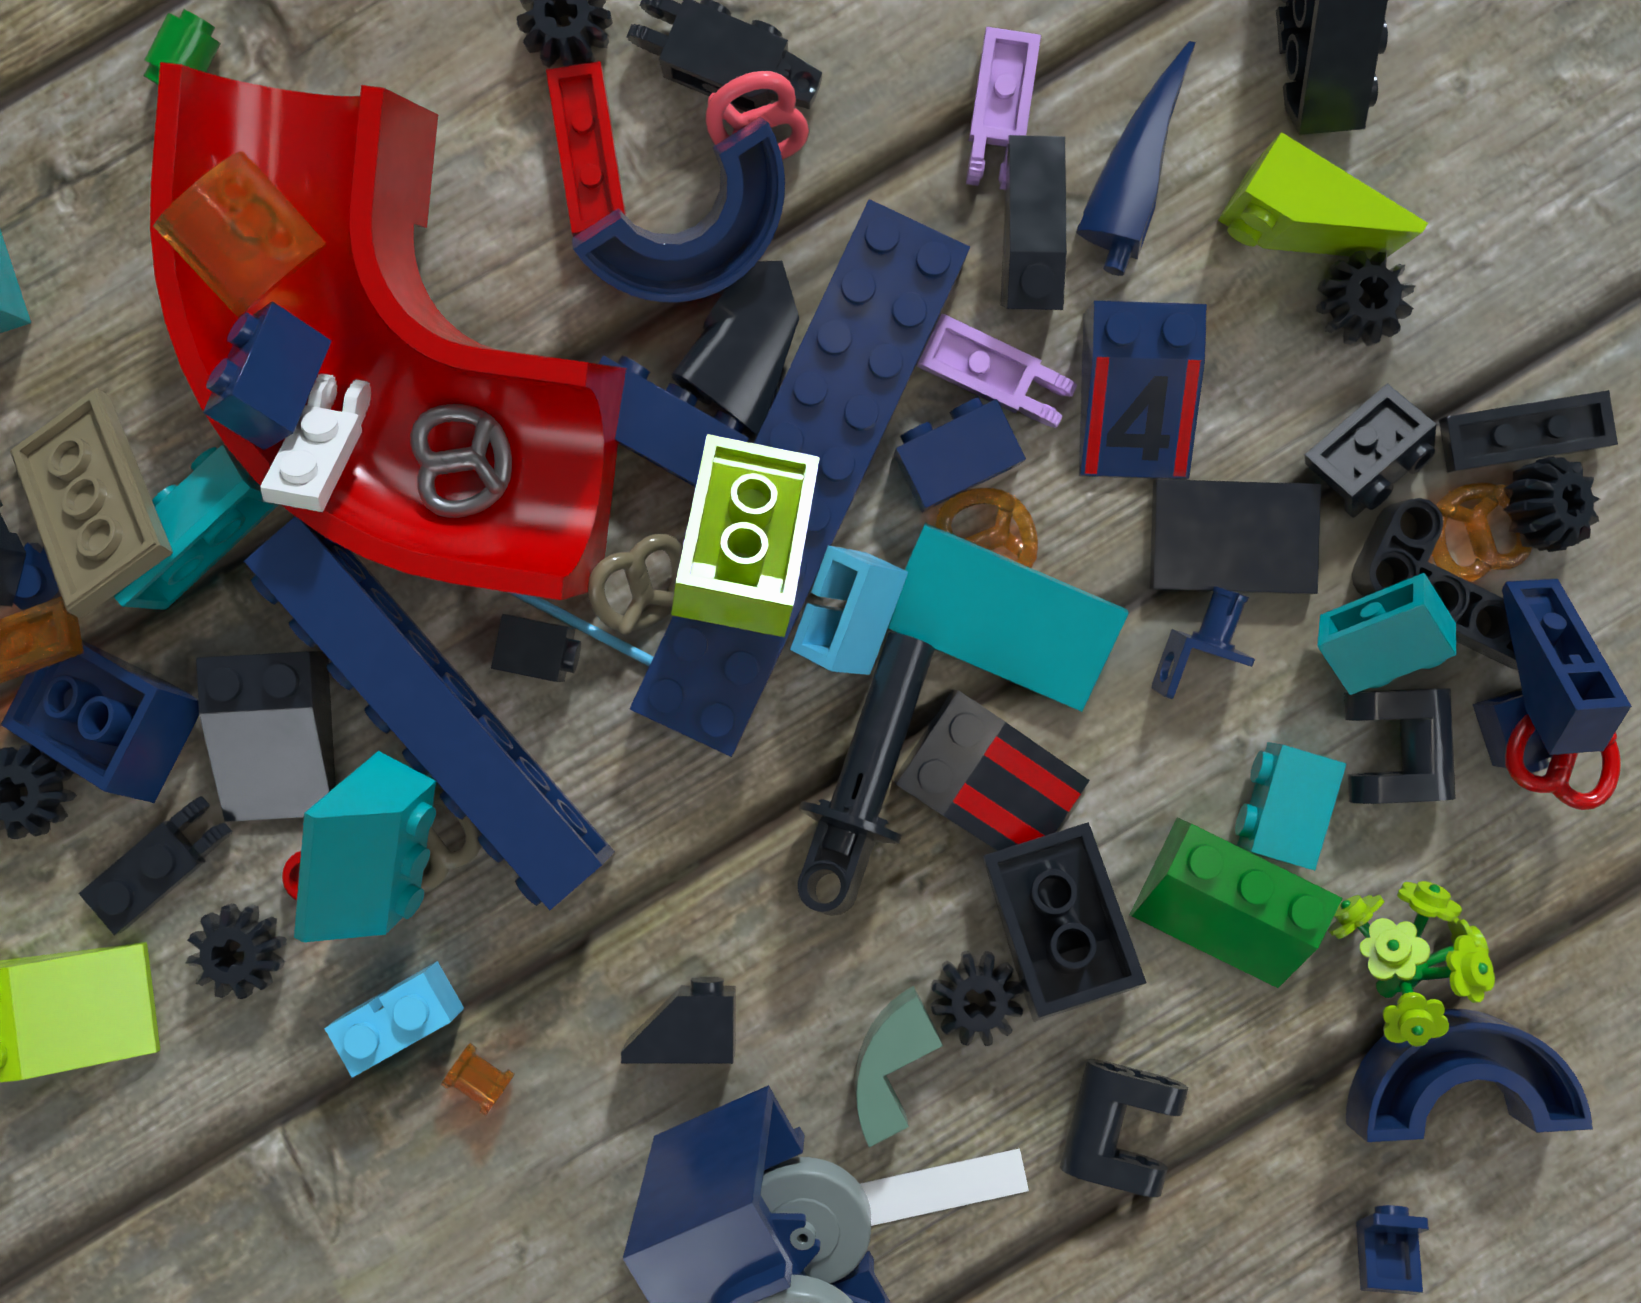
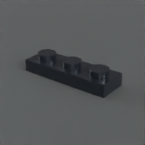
M1609 390L1446 416L1439 419L1447 473L1618 445Z

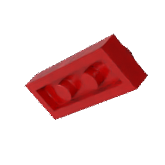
M601 61L546 69L573 237L618 208L626 216Z

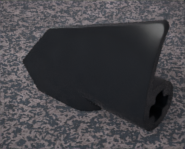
M782 260L757 261L743 277L727 287L708 314L703 325L704 331L671 374L673 380L682 389L688 391L705 404L710 405L714 401L755 436H758L768 415L799 322L798 311Z

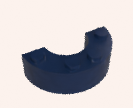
M758 117L713 147L720 166V191L712 210L696 226L676 234L652 233L634 225L618 208L573 237V250L582 262L603 281L622 292L645 300L657 302L691 301L707 297L732 285L743 277L764 254L777 230L785 198L784 165L781 151L769 123L763 118Z
M1445 1009L1443 1015L1448 1019V1032L1441 1037L1429 1039L1425 1045L1420 1047L1412 1046L1408 1041L1402 1043L1391 1042L1383 1035L1372 1046L1359 1065L1350 1087L1346 1107V1124L1366 1142L1424 1139L1427 1116L1437 1099L1457 1084L1479 1079L1495 1082L1504 1094L1509 1115L1536 1133L1593 1130L1591 1112L1584 1090L1575 1073L1556 1051L1533 1035L1502 1019L1479 1011L1466 1009Z

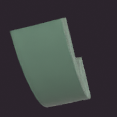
M914 986L899 994L879 1013L865 1035L859 1051L855 1073V1093L860 1125L869 1148L909 1127L906 1112L887 1075L943 1046L939 1034Z

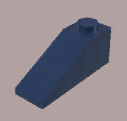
M1558 579L1505 582L1502 594L1525 708L1549 755L1604 751L1632 706Z

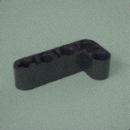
M1423 498L1401 501L1384 508L1377 516L1353 567L1352 581L1357 592L1365 597L1385 589L1376 578L1377 566L1382 560L1387 562L1393 569L1394 578L1390 586L1425 573L1431 584L1439 588L1442 593V602L1456 622V642L1511 669L1518 670L1504 599L1428 562L1444 525L1439 508L1430 500ZM1405 511L1413 515L1417 521V531L1412 539L1405 536L1400 527L1401 516ZM1481 609L1487 611L1491 618V627L1485 636L1479 632L1476 626V618Z

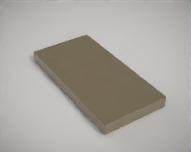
M93 389L10 450L67 612L82 619L173 553L110 396L100 389Z

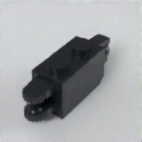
M641 0L639 5L641 9L645 10L650 16L661 19L673 26L669 36L646 26L631 24L626 38L637 47L660 56L659 61L663 78L710 96L726 83L739 76L757 71H772L781 74L790 81L795 90V106L806 109L811 108L822 82V72L788 52V40L782 37V33L776 27L759 20H753L751 24L732 17L731 12L725 6L713 0H701L700 3L694 0H683L682 4L673 0ZM759 89L739 96L730 104L746 112L768 105L772 100L779 101V97L773 90Z

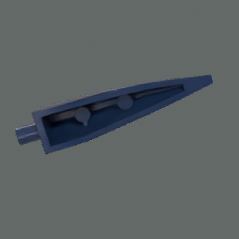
M1189 41L1158 78L1131 117L1105 163L1085 206L1082 220L1077 227L1076 233L1088 242L1109 250L1103 269L1112 275L1123 276L1130 257L1138 260L1155 211L1169 123L1196 42Z

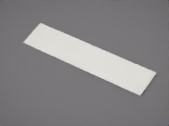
M1020 1148L860 1183L870 1204L871 1226L1029 1191Z

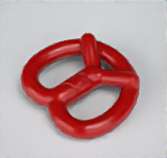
M1525 715L1513 729L1506 746L1505 762L1510 777L1519 786L1528 791L1552 793L1562 803L1575 809L1589 810L1605 804L1616 789L1621 771L1620 751L1616 742V732L1604 751H1600L1602 769L1598 783L1592 791L1581 793L1569 785L1578 753L1552 755L1544 776L1535 775L1525 767L1523 759L1524 750L1530 736L1536 730L1529 715Z

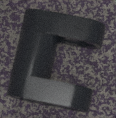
M1451 688L1360 691L1349 695L1348 692L1344 693L1345 720L1400 719L1402 771L1348 774L1350 803L1387 804L1456 799Z
M1087 1059L1060 1169L1084 1181L1143 1196L1160 1197L1168 1167L1148 1156L1116 1148L1127 1105L1169 1116H1182L1188 1087L1179 1081L1158 1074L1103 1060Z

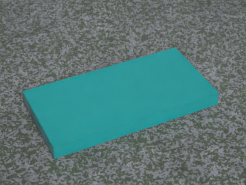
M924 523L904 569L908 571V575L888 629L922 640L939 651L1082 712L1129 612L1123 607Z

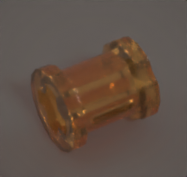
M469 1043L440 1085L447 1090L451 1087L456 1088L480 1105L479 1112L487 1116L515 1073L509 1069L504 1072L500 1071L476 1054L477 1047Z

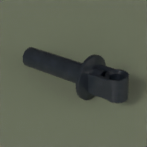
M888 633L832 800H818L820 805L801 801L799 810L818 821V825L798 879V893L802 902L807 907L825 915H841L854 905L875 841L891 844L900 843L902 835L885 828L886 824H890L886 819L880 818L879 814L935 651L932 645L904 634ZM834 873L840 880V892L833 901L821 903L816 895L817 883L823 876Z

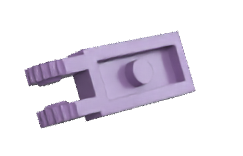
M986 27L968 140L972 142L966 184L979 185L985 168V146L990 144L1006 147L998 178L1000 189L1006 190L1008 135H1026L1041 35Z
M941 314L917 367L990 402L997 399L1001 407L1013 413L1019 411L1033 420L1054 428L1058 427L1062 415L1055 408L1025 396L1032 380L1060 396L1072 397L1077 387V384L1071 379L1041 365L1042 360L945 314Z

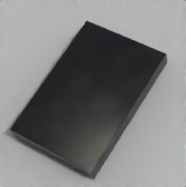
M1176 479L1154 480L1150 589L1212 591L1214 586H1218L1233 592L1318 594L1321 484Z

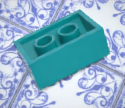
M224 444L219 448H209L193 461L191 465L193 472L178 486L170 485L152 499L173 553L114 595V598L122 607L166 610L279 505L264 502L260 485Z
M378 751L304 813L294 938L304 943L386 935L402 918L409 919L416 913L424 898V889L421 888L423 870L430 857V850L427 848L428 835L436 816V808L433 807L435 780Z

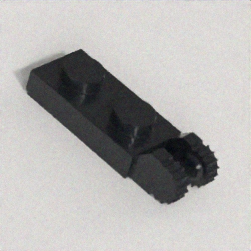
M203 796L188 803L168 821L158 825L78 893L113 935L126 930L206 862L204 857L232 834L233 831L223 822L207 830L202 835V838L193 845L184 836L182 831L199 820L207 809L210 808V804Z

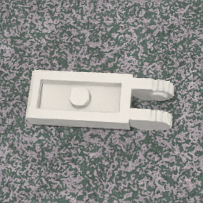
M323 373L318 374L308 398V405H305L294 433L285 438L260 486L264 502L319 512L324 511L362 433L361 424L366 416L371 400L370 383L362 380H353L344 396L343 410L340 412L331 410L337 395L336 377Z

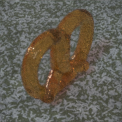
M1487 482L1465 484L1448 492L1439 500L1436 506L1442 514L1444 525L1431 554L1436 566L1469 582H1473L1485 576L1491 569H1513L1521 565L1529 557L1533 547L1522 546L1520 533H1516L1514 549L1504 554H1500L1497 551L1487 516L1498 505L1503 509L1509 505L1510 499L1504 492L1506 485ZM1482 499L1472 509L1459 506L1470 500ZM1448 518L1462 522L1466 527L1476 558L1475 562L1469 566L1458 565L1448 551L1445 535Z
M974 488L956 494L942 505L936 516L935 527L955 535L952 530L953 518L962 510L981 504L998 506L996 524L993 527L963 539L990 551L1003 546L1018 558L1016 562L1030 568L1036 562L1038 536L1034 521L1025 505L1011 493L996 488ZM1012 517L1019 528L1021 540L1010 532Z

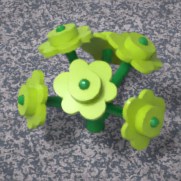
M1420 881L1417 884L1404 882L1397 893L1399 899L1409 903L1410 908L1417 912L1413 923L1403 921L1396 925L1389 919L1380 918L1370 925L1368 921L1373 917V913L1383 905L1384 899L1381 895L1374 897L1367 895L1364 898H1361L1360 895H1355L1341 902L1334 915L1336 922L1328 929V932L1332 936L1335 935L1337 939L1346 937L1356 928L1364 935L1365 939L1360 943V952L1365 958L1369 959L1368 970L1370 974L1378 979L1376 982L1378 993L1385 998H1392L1398 992L1402 994L1397 1001V1005H1389L1383 1009L1382 1014L1386 1022L1383 1027L1384 1035L1391 1042L1402 1043L1408 1041L1409 1044L1415 1047L1423 1046L1429 1039L1441 1037L1449 1030L1448 1019L1443 1015L1445 1012L1443 1003L1437 999L1426 1001L1422 994L1413 992V989L1421 981L1450 978L1452 991L1459 997L1467 996L1472 1003L1481 1002L1484 999V992L1491 991L1495 984L1493 965L1489 958V948L1483 934L1476 926H1469L1465 919L1459 920L1458 916L1461 915L1462 907L1450 900L1451 895L1446 889L1427 881ZM1437 916L1448 922V927L1452 933L1451 941L1453 945L1430 954V947L1421 938V935L1429 917ZM1444 961L1447 963V966L1429 968Z

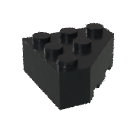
M1282 0L1283 3H1286V6L1278 7L1276 10L1280 54H1286L1287 74L1289 79L1293 80V82L1283 85L1284 106L1298 134L1306 135L1365 129L1369 107H1373L1376 104L1378 97V80L1375 74L1378 54H1383L1387 47L1388 29L1385 15L1388 0Z

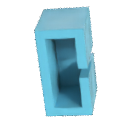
M828 545L811 593L819 597L845 600L847 603L845 608L807 603L790 650L832 672L870 675L908 571L866 552Z
M436 961L397 983L387 992L383 991L342 1014L324 1029L353 1078L447 1025L464 1007L439 962Z

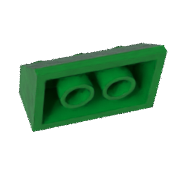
M1177 817L1129 915L1279 988L1319 948L1343 898Z

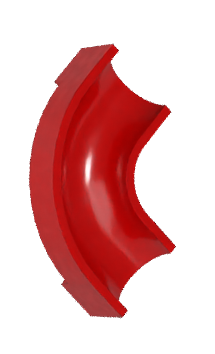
M160 62L150 198V236L154 275L170 339L180 367L201 409L204 411L212 391L206 388L211 373L223 359L228 358L233 345L227 341L233 325L245 312L253 315L273 301L332 341L318 373L336 377L337 395L331 410L342 412L344 396L355 379L370 383L372 392L370 406L361 424L362 433L324 511L319 512L282 505L286 510L324 537L363 558L407 574L452 584L554 600H564L588 593V582L591 572L605 558L618 451V441L615 437L626 368L497 350L467 337L447 321L437 309L424 287L417 267L414 250V226L427 228L438 114L382 87L361 85L360 96L313 94L242 82L199 71L182 64ZM464 404L487 412L501 425L510 444L512 472L505 492L492 506L467 517L447 518L436 515L426 508L420 499L417 489V477L421 465L413 454L410 433L414 422L422 413L440 405ZM206 415L225 446L261 486L285 439L263 450ZM460 421L438 424L429 432V447L433 452L471 447L476 426ZM489 442L485 457L494 469V452ZM475 470L441 474L435 478L436 492L441 498L457 501L467 499L480 493L486 487Z

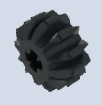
M520 0L523 9L527 11L518 15L516 19L519 30L526 33L523 43L529 53L540 52L542 64L548 68L555 64L560 57L564 67L575 65L574 58L580 55L584 62H594L595 57L591 46L607 48L609 39L603 30L613 24L611 12L603 8L606 0ZM572 15V18L568 17L570 23L569 26H557V24H562L560 20L561 16Z
M1364 250L1354 252L1349 256L1348 262L1338 260L1331 265L1329 271L1332 278L1323 279L1319 282L1317 288L1328 299L1317 304L1316 312L1321 314L1331 313L1333 320L1327 323L1325 332L1332 333L1342 327L1344 328V344L1352 345L1361 337L1366 346H1373L1379 343L1382 335L1392 337L1401 330L1398 319H1405L1410 316L1414 309L1402 298L1413 293L1416 285L1409 283L1400 284L1397 278L1403 274L1405 265L1397 264L1389 270L1386 268V252H1378L1369 260ZM1364 291H1366L1371 298L1366 303V307L1362 305L1359 301V298L1363 295Z
M1554 456L1538 459L1536 463L1524 465L1521 469L1513 471V483L1504 487V492L1510 499L1509 505L1503 509V511L1510 513L1512 518L1509 532L1520 533V541L1523 547H1533L1539 551L1547 550L1548 552L1566 550L1567 547L1575 546V544L1589 539L1591 534L1590 526L1599 522V517L1594 511V503L1599 501L1600 498L1594 496L1591 490L1594 477L1583 476L1581 462H1569L1564 457L1555 458Z
M31 744L22 745L19 750L14 747L0 749V830L6 828L7 836L11 839L25 838L28 833L35 837L49 833V830H51L50 822H62L68 817L60 803L72 801L77 796L71 790L63 789V782L69 780L74 772H71L69 769L56 771L58 762L45 753L41 755L40 750ZM27 787L28 795L21 796L20 788Z
M234 903L221 907L220 915L213 912L204 915L200 921L204 931H196L190 934L187 940L200 950V952L189 956L186 964L190 966L201 965L204 972L198 975L196 984L203 986L214 980L215 997L223 998L233 990L238 999H245L252 995L254 987L263 990L273 983L270 971L280 970L286 962L273 951L285 946L287 939L282 936L271 937L269 933L277 924V918L271 916L258 922L259 906L249 905L240 912ZM236 941L241 945L237 950L230 951V943ZM244 951V959L238 961L233 957L235 953Z
M964 951L961 953L964 968L959 971L949 961H945L942 964L943 971L951 979L950 982L940 979L932 981V991L943 997L930 1004L931 1010L934 1015H946L940 1025L946 1035L960 1028V1042L968 1046L973 1040L975 1031H977L983 1044L990 1046L993 1044L990 1029L997 1027L1006 1036L1012 1033L1013 1030L1004 1017L1005 1015L1012 1017L1022 1016L1024 1011L1022 1006L1010 999L1020 996L1024 993V989L1019 981H1008L1014 972V969L1008 962L1000 964L993 970L995 957L992 952L985 951L981 956L979 965L975 966L971 953ZM971 989H974L979 994L984 992L988 1002L982 1007L976 1003L970 1004L966 997L967 992Z

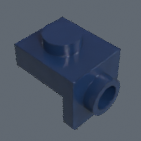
M1383 1205L1374 1207V1214L1356 1221L1360 1290L1409 1295L1423 1293L1419 1234L1429 1230L1428 1218L1409 1216V1208L1404 1206Z

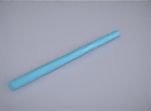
M507 592L635 660L650 666L653 656L540 597Z

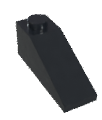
M1008 135L1000 305L1006 309L1063 310L1067 255L1065 136Z

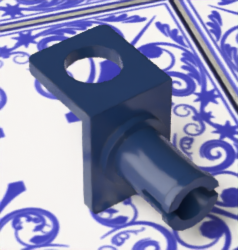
M1214 586L1213 594L1199 632L1193 631L1192 635L1174 629L1171 630L1152 682V689L1163 697L1174 698L1192 648L1252 667L1255 659L1236 650L1235 645L1231 644L1244 605L1249 597ZM1173 659H1174V663H1173L1172 670H1171V672H1170V674H1169V676H1168V672H1169L1171 663H1172V661H1173Z

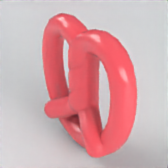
M757 71L744 74L729 81L716 93H712L708 97L706 125L710 138L715 145L729 137L724 128L723 119L734 128L732 134L758 117L767 121L771 128L782 124H789L792 128V134L787 139L778 143L782 159H786L798 152L806 143L809 133L807 120L795 108V90L790 81L781 74L772 71ZM759 89L773 90L779 97V101L743 113H739L730 104L739 96Z

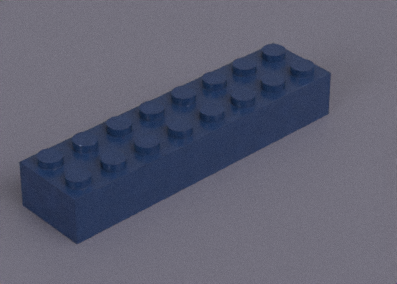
M295 516L244 560L255 573L251 582L256 590L270 603L275 605L280 602L293 617L289 621V626L293 632L309 647L313 648L316 644L331 660L326 667L333 678L345 689L350 691L355 688L368 703L364 711L369 719L384 733L388 734L391 730L406 746L402 751L406 761L414 770L426 776L430 773L444 789L440 794V798L446 807L459 819L463 820L467 816L482 833L477 837L482 848L498 863L504 859L519 875L515 880L517 887L531 903L536 906L543 903L550 911L615 853L611 846L352 551L324 537Z

